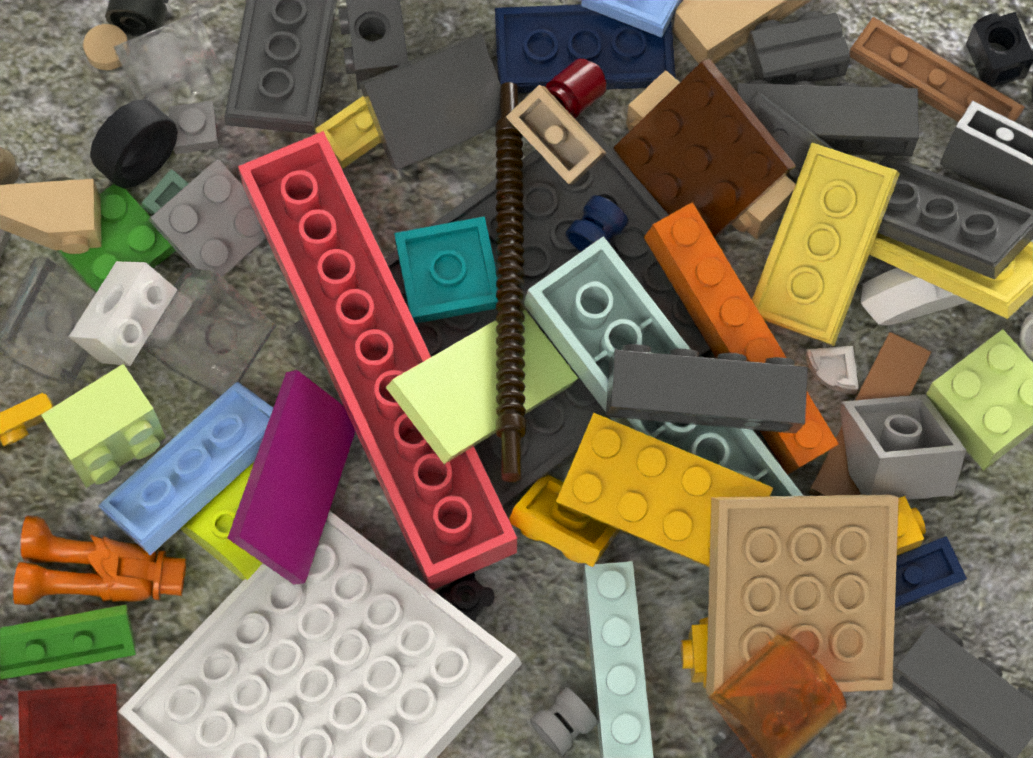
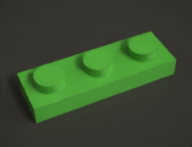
M127 605L0 628V680L136 655V644Z

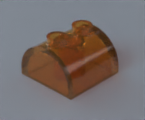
M782 633L774 637L707 697L753 758H792L847 708L842 691L826 669L801 644Z

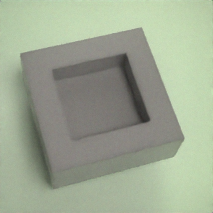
M213 101L168 106L169 117L175 122L178 130L177 141L174 147L175 154L219 148Z

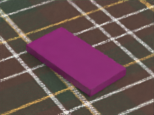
M298 370L286 372L227 538L293 585L306 583L356 432L345 407Z

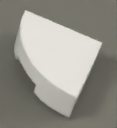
M853 346L807 349L805 354L807 364L819 382L839 393L857 394L859 387Z

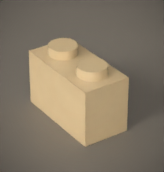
M538 85L506 116L568 184H575L606 154L601 146L544 86Z

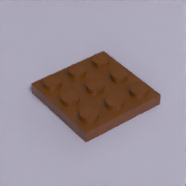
M710 59L699 63L613 147L640 183L668 215L693 202L715 239L796 166Z

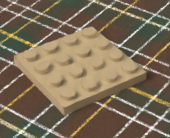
M893 495L711 497L707 695L718 698L892 690L899 497Z

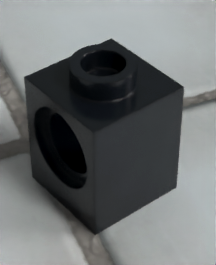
M1016 12L1003 16L997 13L989 14L973 24L966 46L981 81L991 87L1026 78L1033 63V52ZM990 44H1000L1005 47L1006 51L996 50Z

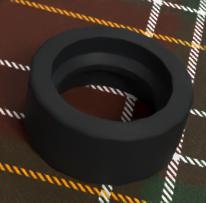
M146 99L131 101L109 116L98 130L91 144L90 158L92 163L116 186L121 188L135 187L153 176L170 157L177 141L178 130L176 124L152 102Z

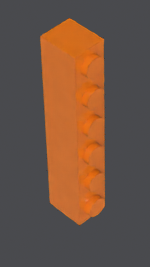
M693 202L651 226L644 239L716 359L722 353L742 354L747 357L748 362L765 363L767 358H787ZM808 392L806 395L805 424L796 434L760 430L787 475L839 445Z

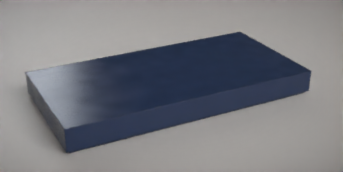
M581 4L495 8L498 80L500 85L506 82L515 83L518 86V93H531L538 85L545 87L556 75L580 58L589 60L602 69L605 75L606 90L647 88L665 70L676 79L671 21L664 35L659 37L582 7Z

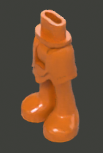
M29 515L25 517L20 547L24 562L18 563L14 576V604L31 605L44 596L60 594L101 597L103 602H140L147 600L151 596L153 600H160L161 594L182 596L186 573V559L166 557V551L159 550L158 555L156 551L149 555L138 544L116 541L106 536L100 538L90 535L93 541L65 539L53 535L43 518ZM33 563L89 564L93 567L96 574L51 570Z

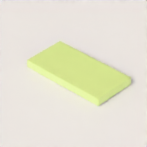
M524 309L525 321L522 324L525 327V332L523 333L525 344L522 347L525 349V356L523 357L525 367L522 370L526 375L522 382L526 386L523 392L526 397L523 406L526 409L525 414L569 388L578 377ZM496 320L392 379L386 386V389L443 464H446L496 433V419L498 418L496 408L499 406L496 402V396L499 394L496 390V384L499 382L496 378L498 371L496 361L499 359L496 355V349L499 347L496 344V338L498 337L496 332L498 322Z

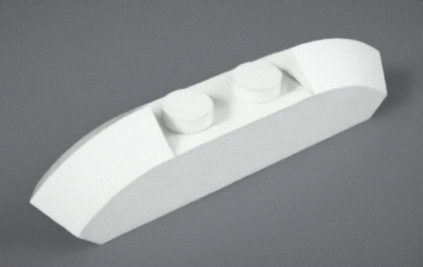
M894 268L865 282L861 295V304L878 325L887 326L970 302L899 268Z

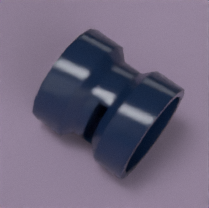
M593 195L583 207L584 215L582 218L572 222L566 230L565 236L580 252L603 236L611 245L610 240L613 236L620 235L629 220L616 204L604 197Z

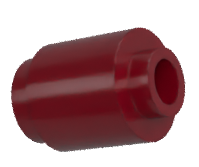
M580 58L556 75L545 87L575 119L605 94L607 86L602 69L597 64Z

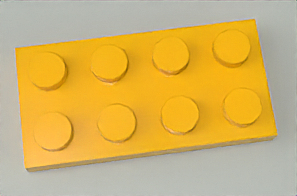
M593 413L556 499V503L701 565L710 567L711 497H770L773 487Z

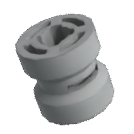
M567 687L555 696L554 705L548 710H539L530 718V723L539 736L559 756H563L573 747V739L580 733L587 734L598 724L596 717L587 705Z

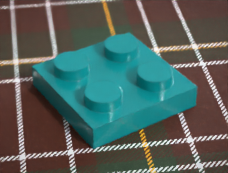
M485 216L394 233L408 309L415 324L496 309V303L498 302L496 298V292L498 291L496 281L498 278L496 276V267Z

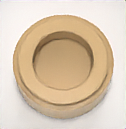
M101 24L93 27L86 34L83 41L87 60L92 66L100 70L116 69L123 65L129 56L130 47L125 33L122 29L112 24Z

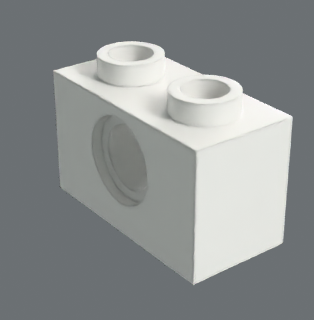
M116 261L68 337L100 363L131 366L176 294L177 289L146 262Z

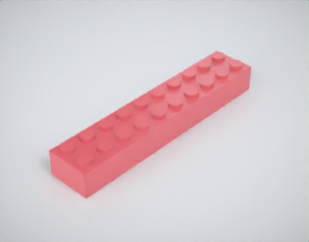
M324 131L238 166L244 191L426 585L435 590L516 554L517 536L474 446L446 464H443L386 389V386L392 379L431 358V355Z

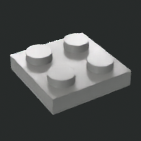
M218 158L149 218L150 223L210 288L266 238L243 185Z

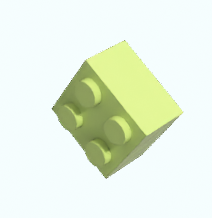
M1004 329L932 382L926 394L966 451L983 471L1033 433V362Z
M124 364L41 414L57 444L86 488L94 483L100 485L108 482L119 473V467L133 458L143 459L151 455L160 446V441L166 438L153 407Z

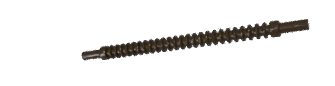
M506 82L501 85L500 119L495 125V136L497 138L495 144L497 148L495 154L497 161L495 166L498 170L495 176L497 179L496 189L498 191L496 193V200L498 202L496 204V211L498 212L496 215L498 223L496 226L498 234L496 236V243L498 245L496 247V254L498 256L496 259L498 267L496 270L498 278L496 281L498 289L496 292L498 300L496 303V310L498 311L496 315V321L498 322L496 326L498 334L496 344L499 346L496 349V355L499 358L496 361V367L498 368L496 378L499 381L496 384V390L499 393L496 396V402L499 405L496 408V414L498 415L496 419V434L501 438V478L506 482H516L521 479V438L526 434V420L523 417L526 413V409L523 406L526 400L523 394L526 386L522 382L526 375L522 370L525 367L523 359L525 349L522 347L525 344L523 336L525 327L522 324L525 321V315L523 314L525 304L522 301L525 297V293L522 290L525 285L522 279L525 272L522 268L524 265L522 257L524 254L522 246L524 243L522 235L524 232L522 224L524 221V215L522 214L524 210L522 203L524 199V194L522 193L524 184L521 181L524 176L522 172L524 163L521 160L523 158V135L506 118L518 105V86L512 82Z

